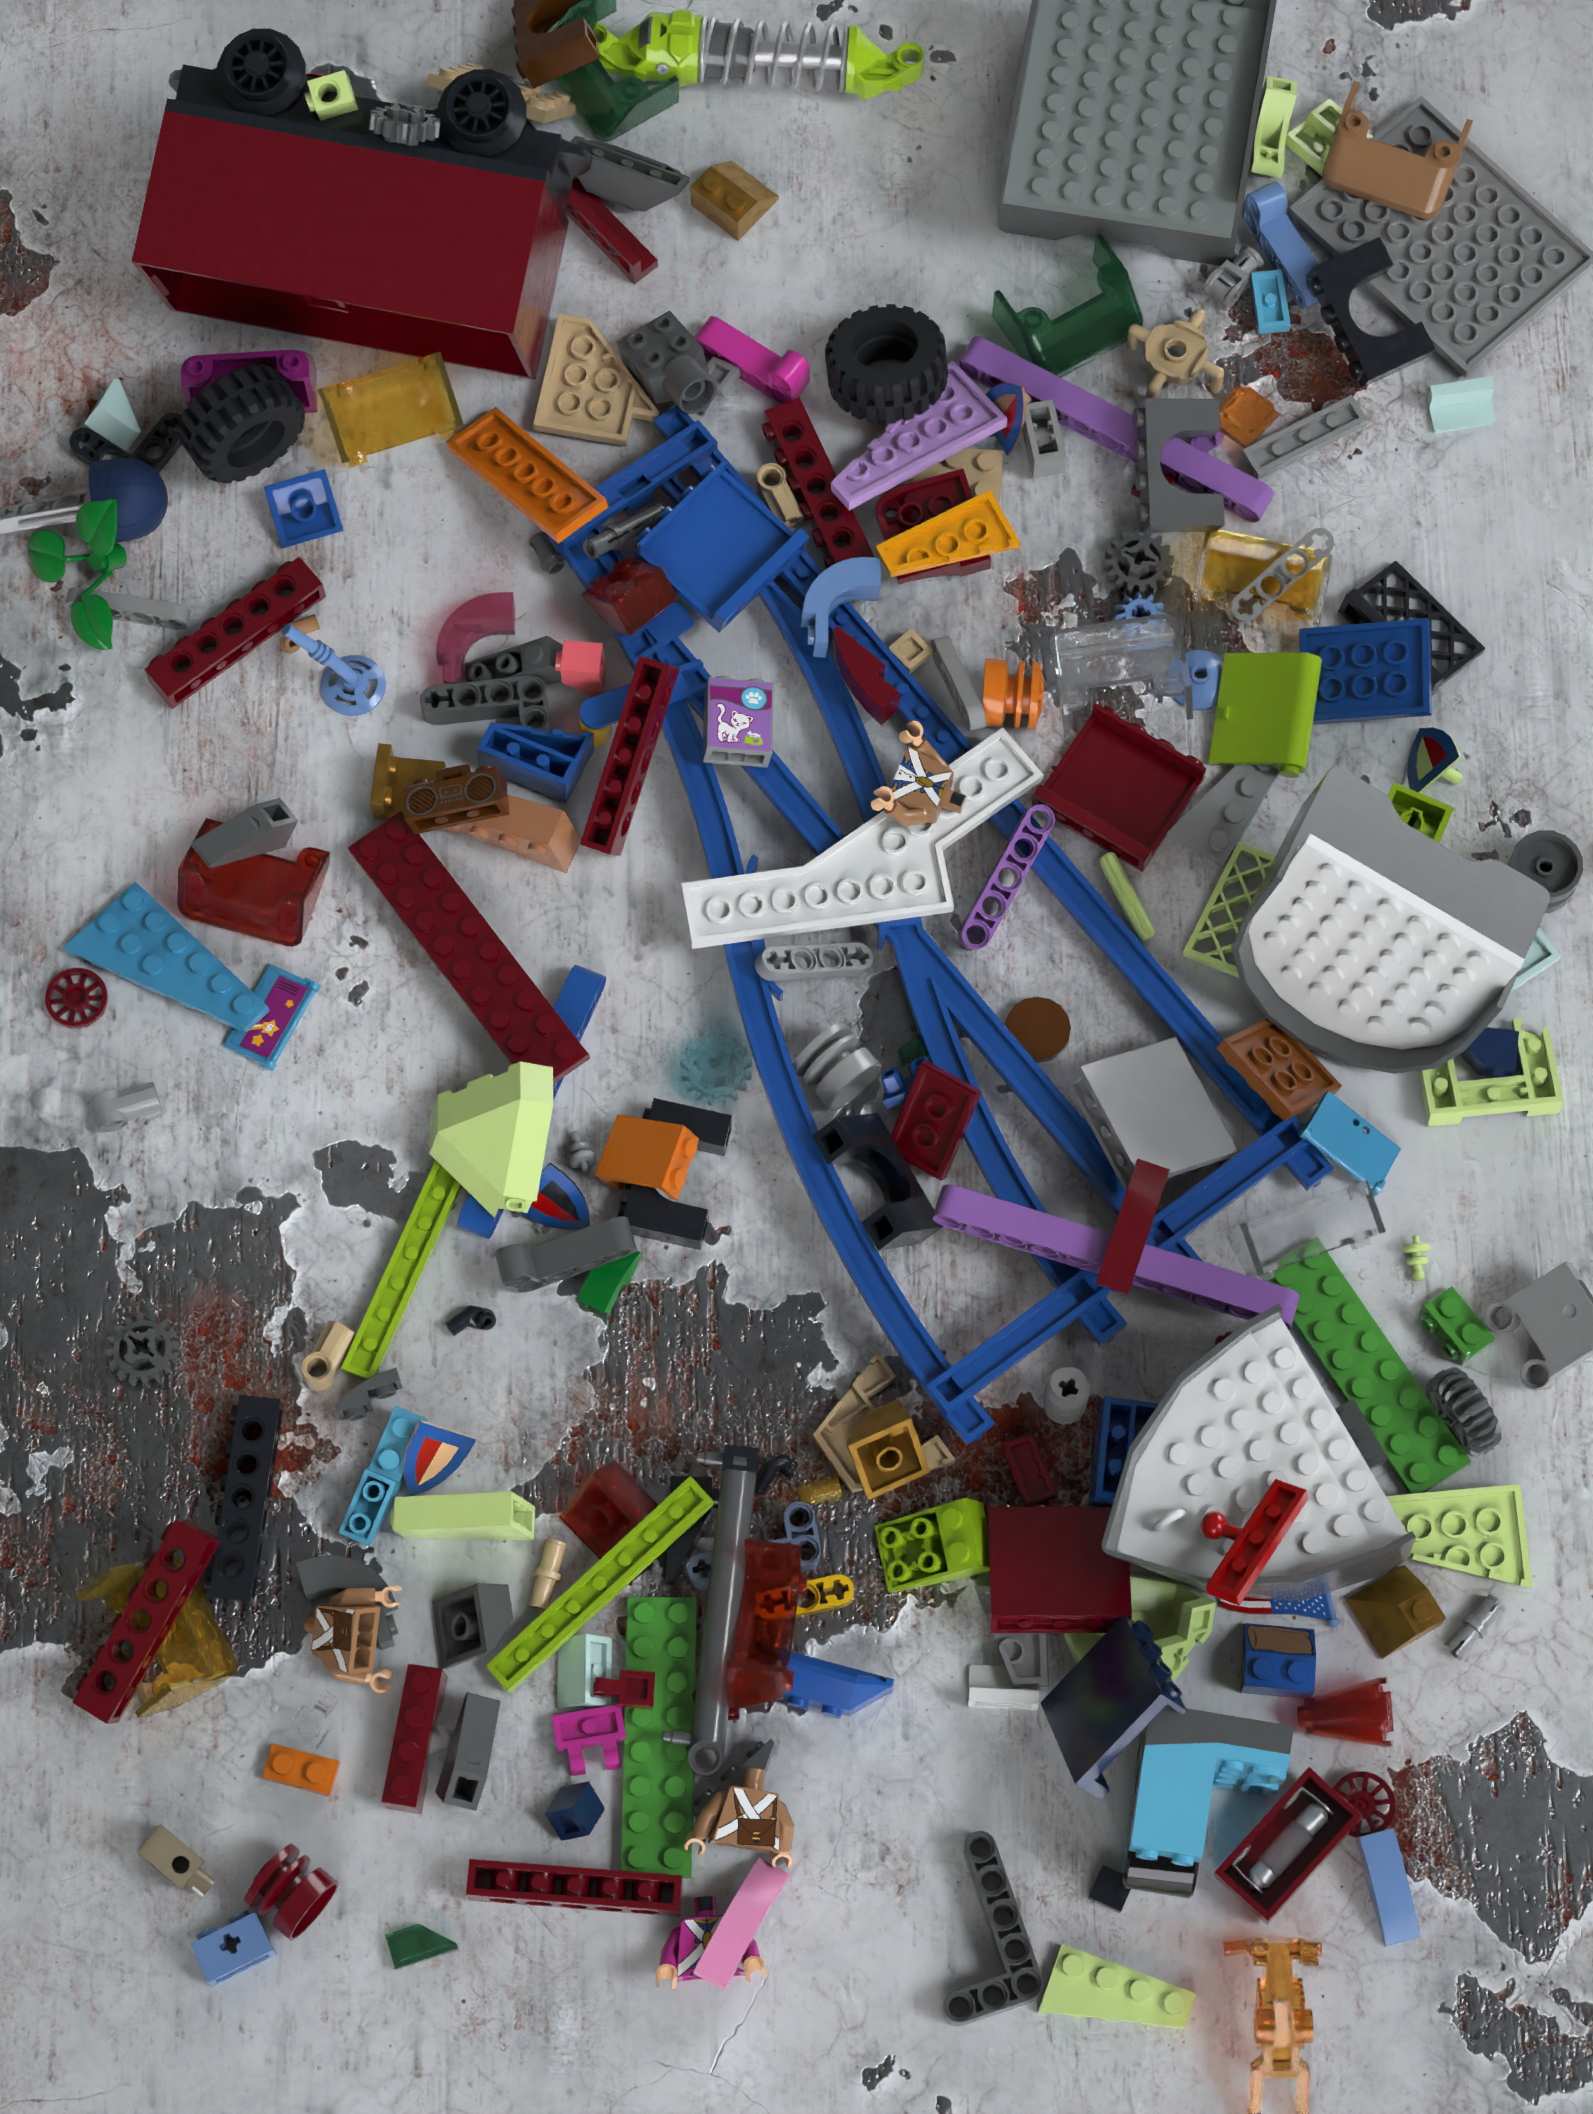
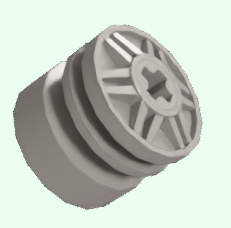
M842 1022L832 1025L810 1041L793 1063L796 1075L803 1076L805 1085L812 1086L819 1083L815 1089V1096L832 1112L847 1105L860 1095L877 1077L882 1066L867 1048L854 1051L859 1039L856 1035H849L850 1029Z

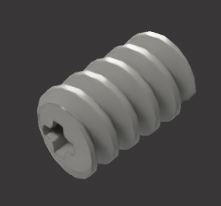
M1062 1367L1054 1371L1049 1377L1043 1403L1044 1410L1051 1420L1060 1424H1072L1082 1417L1085 1413L1090 1394V1383L1086 1375L1077 1368Z

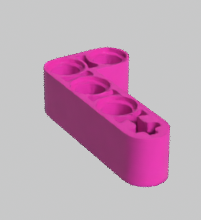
M710 316L694 336L702 346L707 359L711 360L714 356L739 367L741 373L739 379L779 404L798 398L810 382L809 363L798 352L787 350L780 357L717 317Z

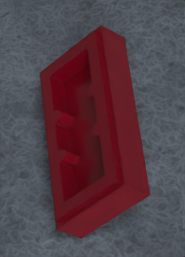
M1033 1432L1001 1443L1000 1447L1024 1507H1032L1057 1498L1058 1494Z

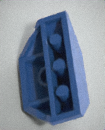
M763 1643L758 1645L759 1659L781 1697L788 1700L787 1704L789 1706L806 1710L809 1705L820 1708L821 1714L841 1719L842 1715L851 1716L890 1694L893 1690L894 1679Z

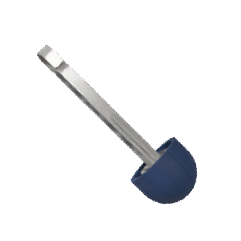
M112 458L110 460L95 461L89 467V492L0 507V534L75 522L77 512L83 504L91 501L116 499L117 532L115 543L131 541L150 534L160 525L168 505L167 489L160 474L152 466L140 460Z

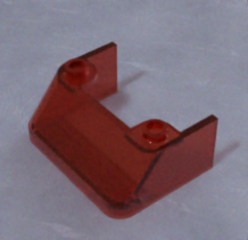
M745 1539V1583L733 1661H727L726 1664L728 1707H750L783 1699L785 1691L792 1692L794 1670H789L794 1627L799 1596L806 1595L808 1575L801 1574V1545Z

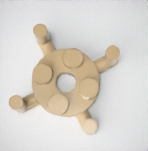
M1198 308L1194 310L1188 322L1179 320L1166 325L1162 323L1152 331L1138 324L1130 325L1126 346L1129 350L1134 351L1138 349L1140 340L1145 342V366L1154 374L1147 386L1146 398H1158L1159 391L1165 381L1185 385L1201 372L1211 376L1209 390L1212 393H1219L1221 391L1224 370L1207 360L1208 346L1202 333L1205 321V311ZM1172 346H1179L1185 351V354L1180 357H1174L1168 353V349Z

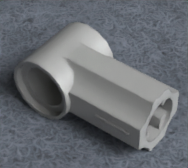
M153 1082L121 1092L114 1089L102 1091L90 1099L99 1131L104 1133L117 1131L125 1127L128 1121L162 1111Z

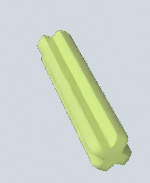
M1110 852L1101 856L1099 864L1135 936L1140 942L1151 939L1155 931L1116 854Z

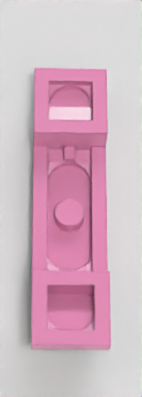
M759 1857L721 1919L693 1974L725 1991L768 1911L774 1905L789 1879V1873L778 1867L774 1868L771 1863Z

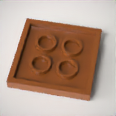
M1267 1018L1224 1039L1216 1048L1224 1056L1225 1061L1241 1074L1247 1081L1248 1086L1256 1091L1266 1101L1271 1111L1284 1122L1318 1104L1327 1090L1335 1095L1342 1087L1306 1047L1298 1043Z

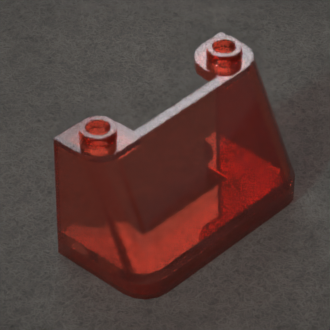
M206 818L193 841L220 826L223 822ZM190 846L178 868V909L186 918L284 946H297L301 943L316 905L330 865V852L313 847L303 848L299 852L296 862L263 853L209 869L193 847Z

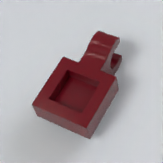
M620 1669L619 1680L595 1678L593 1697H618L617 1707L652 1710L654 1704L655 1672Z

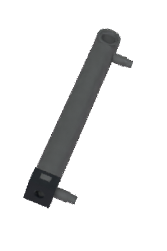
M725 1444L724 1453L697 1452L695 1459L697 1463L722 1467L692 1729L691 1732L664 1730L662 1733L663 1742L689 1746L688 1763L692 1771L702 1777H711L717 1774L723 1764L760 1453L759 1448ZM702 1749L712 1750L716 1755L713 1766L709 1768L699 1767L695 1759L697 1753Z

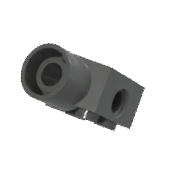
M670 310L617 341L623 364L655 403L674 401L681 411L693 414L706 408L714 399L717 392V384L709 375L703 348Z

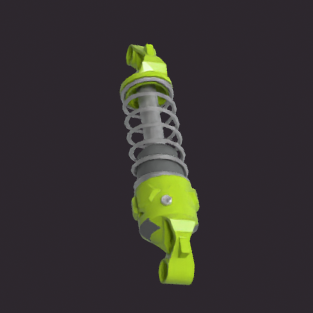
M682 9L672 13L650 12L640 24L620 38L615 37L600 23L588 24L597 37L598 42H600L598 43L600 58L590 63L599 67V73L617 74L621 79L634 86L645 81L670 82L677 87H684L691 83L698 84L700 82L701 84L705 81V78L719 79V82L724 85L727 79L732 80L735 77H742L743 84L747 87L751 82L752 73L755 71L756 65L765 66L766 84L769 88L774 86L777 68L788 67L789 82L793 90L798 86L801 68L812 69L813 87L816 91H819L822 87L825 70H835L837 89L841 93L846 90V93H852L862 100H867L878 96L884 91L902 92V86L918 81L923 74L924 51L921 46L913 42L904 43L897 50L886 55L868 39L859 25L850 24V27L848 24L844 26L842 46H840L838 29L834 23L828 27L824 45L816 44L815 29L811 22L804 26L800 43H793L791 27L787 20L781 23L776 42L769 41L768 27L763 19L757 22L755 30H753L751 27H744L739 17L733 23H721L716 16H713L708 22L706 16L694 15L692 12ZM762 28L763 41H758ZM784 32H786L787 42H782ZM808 33L810 36V44H806ZM832 34L834 45H830ZM912 61L914 64H907L905 62Z

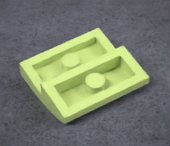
M1328 99L1312 110L1305 122L1287 133L1285 145L1321 176L1337 123L1342 113V109L1331 99ZM1367 133L1366 137L1371 139L1373 136Z

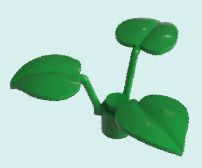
M116 499L87 502L77 512V531L80 538L88 542L87 548L93 550L89 554L65 556V541L58 533L52 530L36 531L27 541L30 563L35 573L43 581L52 583L62 579L65 574L64 562L88 560L92 570L102 573L82 593V601L72 604L70 614L72 626L76 634L86 644L100 650L113 649L111 642L113 629L112 613L105 599L99 595L90 594L107 578L113 577V570L123 568L127 562L125 549L120 544L115 543L117 532Z

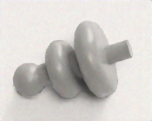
M573 1131L569 1136L570 1141L573 1143L569 1147V1154L571 1155L569 1165L574 1169H582L585 1172L595 1162L596 1154L589 1150L590 1146L587 1142L581 1141L582 1135L580 1132Z

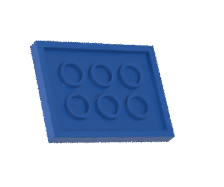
M1428 618L1299 629L1300 652L1311 653L1322 659L1313 725L1432 716L1430 621Z

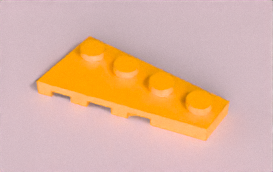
M988 490L876 545V552L890 577H895L1020 548V541L991 490Z

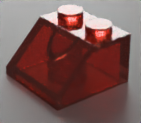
M613 1460L591 1473L559 1518L601 1559L649 1515L658 1504Z

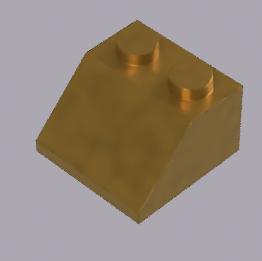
M732 160L711 165L690 186L691 206L737 241L779 199L777 194Z

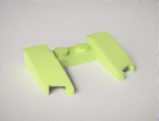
M1512 1019V1030L1519 1031L1517 1048L1519 1075L1458 1082L1453 1058L1438 1068L1420 1070L1419 1077L1427 1126L1459 1124L1462 1117L1526 1111L1527 1116L1560 1113L1563 1097L1548 1027L1544 1026L1541 1036L1521 1030L1523 1019Z

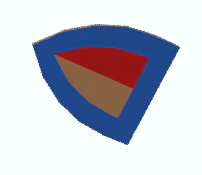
M1002 383L992 387L985 395L1007 417V427L994 434L1006 455L1009 456L1022 435L1026 404L1030 403L1031 397L1025 393L1024 386L1015 383Z

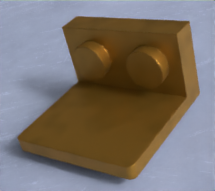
M378 743L370 798L373 818L388 820L400 811L404 814L403 787L413 785V782L419 779L435 780L436 782V770L445 769V762L400 758L393 755L391 744Z

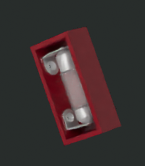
M1308 1767L1214 1872V1877L1268 1925L1362 1820L1363 1815Z

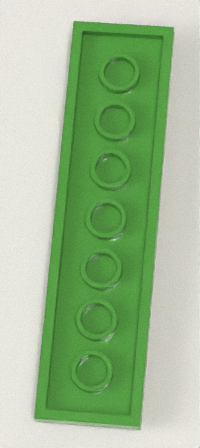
M1318 1238L1261 1272L1260 1276L1264 1281L1292 1289L1300 1295L1293 1325L1344 1400L1348 1402L1354 1399L1388 1457L1387 1463L1408 1494L1427 1492L1470 1465L1472 1461Z
M628 1597L626 1670L655 1672V1687L652 1710L625 1708L624 1727L627 1740H624L621 1871L682 1875L683 1879H692V1843L689 1844L688 1850H685L686 1835L693 1831L694 1772L688 1763L689 1746L663 1742L662 1733L664 1730L691 1732L695 1704L692 1699V1692L696 1689L697 1597Z

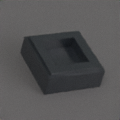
M1102 1865L1088 1899L1121 1913L1135 1879Z

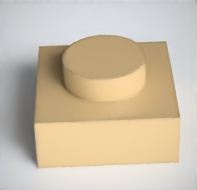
M912 628L888 647L910 674L933 656V649Z

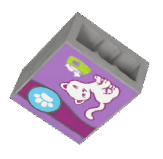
M728 676L708 678L704 691L703 762L768 768L773 749L774 683L764 682L757 678L749 680H736Z

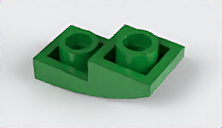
M637 1250L632 1255L592 1269L577 1300L602 1313L610 1314L623 1283L630 1284L643 1253Z

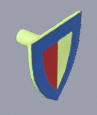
M1433 727L1419 728L1408 760L1407 777L1411 790L1422 793L1440 776L1454 785H1458L1461 782L1462 774L1451 768L1461 759V755L1454 739L1445 731Z

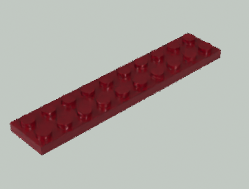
M402 811L348 847L350 854L511 1065L518 1062H526L553 1067L554 1085L590 1059L588 1052L420 834H414L405 821V815Z

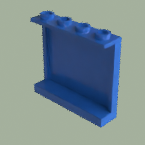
M726 459L717 467L714 464L708 467L701 476L703 481L696 487L690 485L679 498L681 502L674 509L671 506L667 507L658 517L659 523L653 529L647 527L636 539L638 545L634 554L719 633L805 549L810 538L801 528L794 533L726 471L728 465Z

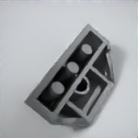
M574 136L570 141L587 150L593 157L591 169L585 174L577 176L585 190L595 194L602 200H612L623 204L630 210L645 212L678 196L689 183L690 177L681 174L680 171L672 166L621 147L596 140H585V138Z

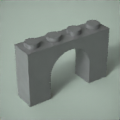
M1145 398L1133 411V425L1138 430V440L1134 444V456L1136 459H1139V471L1136 473L1135 486L1137 491H1140L1141 502L1137 505V520L1141 522L1142 532L1151 530V532H1216L1225 526L1223 494H1191L1177 490L1169 484L1162 473L1160 455L1166 441L1172 438L1213 437L1221 431L1219 399Z

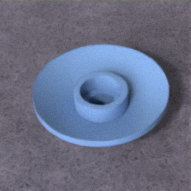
M1192 650L1178 656L1171 664L1167 675V686L1171 696L1180 705L1191 710L1204 711L1216 707L1224 660L1206 650ZM1196 672H1202L1206 675V677L1204 679H1198L1195 677L1194 674Z

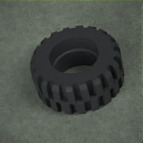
M886 304V307L879 308L878 305L869 306L868 310L862 312L860 309L854 312L850 319L847 317L838 324V329L835 328L830 334L829 341L825 347L828 386L832 398L838 403L840 408L847 413L851 411V415L860 420L867 418L870 423L878 424L879 421H886L887 424L896 423V420L904 419V421L913 419L914 414H923L929 409V404L934 405L939 400L947 385L948 368L945 338L943 333L940 332V327L932 319L929 320V317L921 311L915 313L912 307L903 306V308H898L895 304ZM882 359L906 361V363L890 369L867 367V365Z
M246 365L243 369L236 368L225 376H219L215 379L214 383L211 385L207 384L201 389L202 392L198 396H194L189 402V408H186L182 413V420L179 421L178 427L180 443L202 474L212 481L225 484L232 483L233 480L240 482L248 476L259 474L262 469L271 467L275 464L274 461L279 457H283L288 452L287 449L298 440L297 435L302 433L305 422L303 404L282 375L276 369L266 365Z

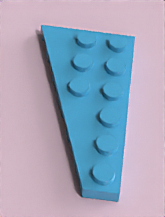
M136 882L63 947L65 953L83 958L98 968L110 970L127 981L163 997L168 996L175 999L181 1005L190 1009L195 1008L210 1015L211 1018L244 1033H247L270 1011L269 1007Z

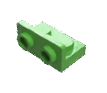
M1453 1286L1431 1302L1427 1301L1424 1303L1419 1311L1421 1315L1420 1321L1424 1328L1431 1334L1435 1332L1443 1342L1441 1346L1446 1355L1451 1360L1457 1359L1461 1366L1495 1340Z

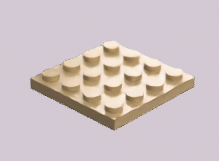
M467 62V65L458 64V67L440 68V71L429 73L426 85L444 91L457 76L473 69H485V67ZM505 74L513 81V76ZM524 81V84L514 82L520 87L527 104V119L544 124L576 115L579 103L570 101L571 95L560 91H553V94L541 91L542 86L533 88L528 81Z

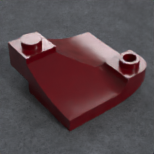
M964 468L915 481L885 493L875 506L876 520L884 541L972 499L973 496ZM888 511H895L897 515L888 517L886 513ZM990 555L933 567L896 576L899 585L937 576L960 575L962 577L991 569Z

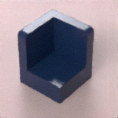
M587 1781L560 1788L546 1810L545 1815L560 1840L564 1841L590 1835L605 1808L590 1782Z

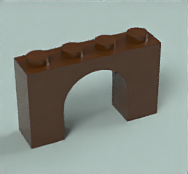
M514 0V7L511 8L516 23L513 26V31L517 38V43L514 44L519 60L516 62V68L521 78H527L533 88L600 58L598 39L584 17L548 32L553 25L563 18L593 5L594 0Z

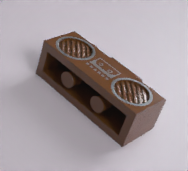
M469 764L436 770V782L435 780L419 779L414 781L413 785L403 787L405 821L414 834L509 815L507 783L498 766L484 765L476 768L474 772H471Z

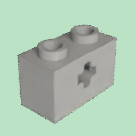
M1053 399L1026 404L1025 423L1022 432L1033 478L1064 473L1066 453Z

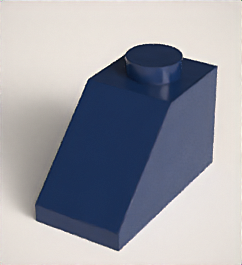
M1486 1027L1460 1055L1477 1075L1486 1076V1079L1513 1076L1516 1069L1519 1031Z

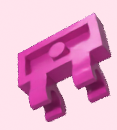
M616 1704L552 1716L557 1752L568 1751L572 1777L586 1774L582 1749L603 1745L607 1770L621 1768L617 1742L627 1740L621 1707H617Z

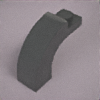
M326 1555L296 1563L305 1596L309 1603L336 1595L348 1588H375V1591H382L388 1587L377 1572L364 1563L352 1558ZM390 1590L388 1597L392 1602H396ZM375 1602V1605L381 1607L377 1639L381 1649L384 1650L395 1646L393 1636L399 1634L393 1614L386 1616V1613L399 1608L398 1606L386 1607L382 1602Z

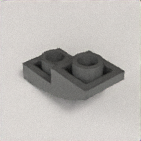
M397 1368L379 1373L349 1391L335 1405L340 1420H360L367 1416V1412L373 1411L371 1397L376 1396L377 1399L388 1398L395 1395L396 1390L402 1389Z

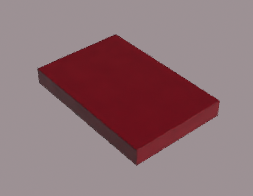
M927 1060L922 1061L891 1133L904 1159L940 1181L946 1179L982 1091Z

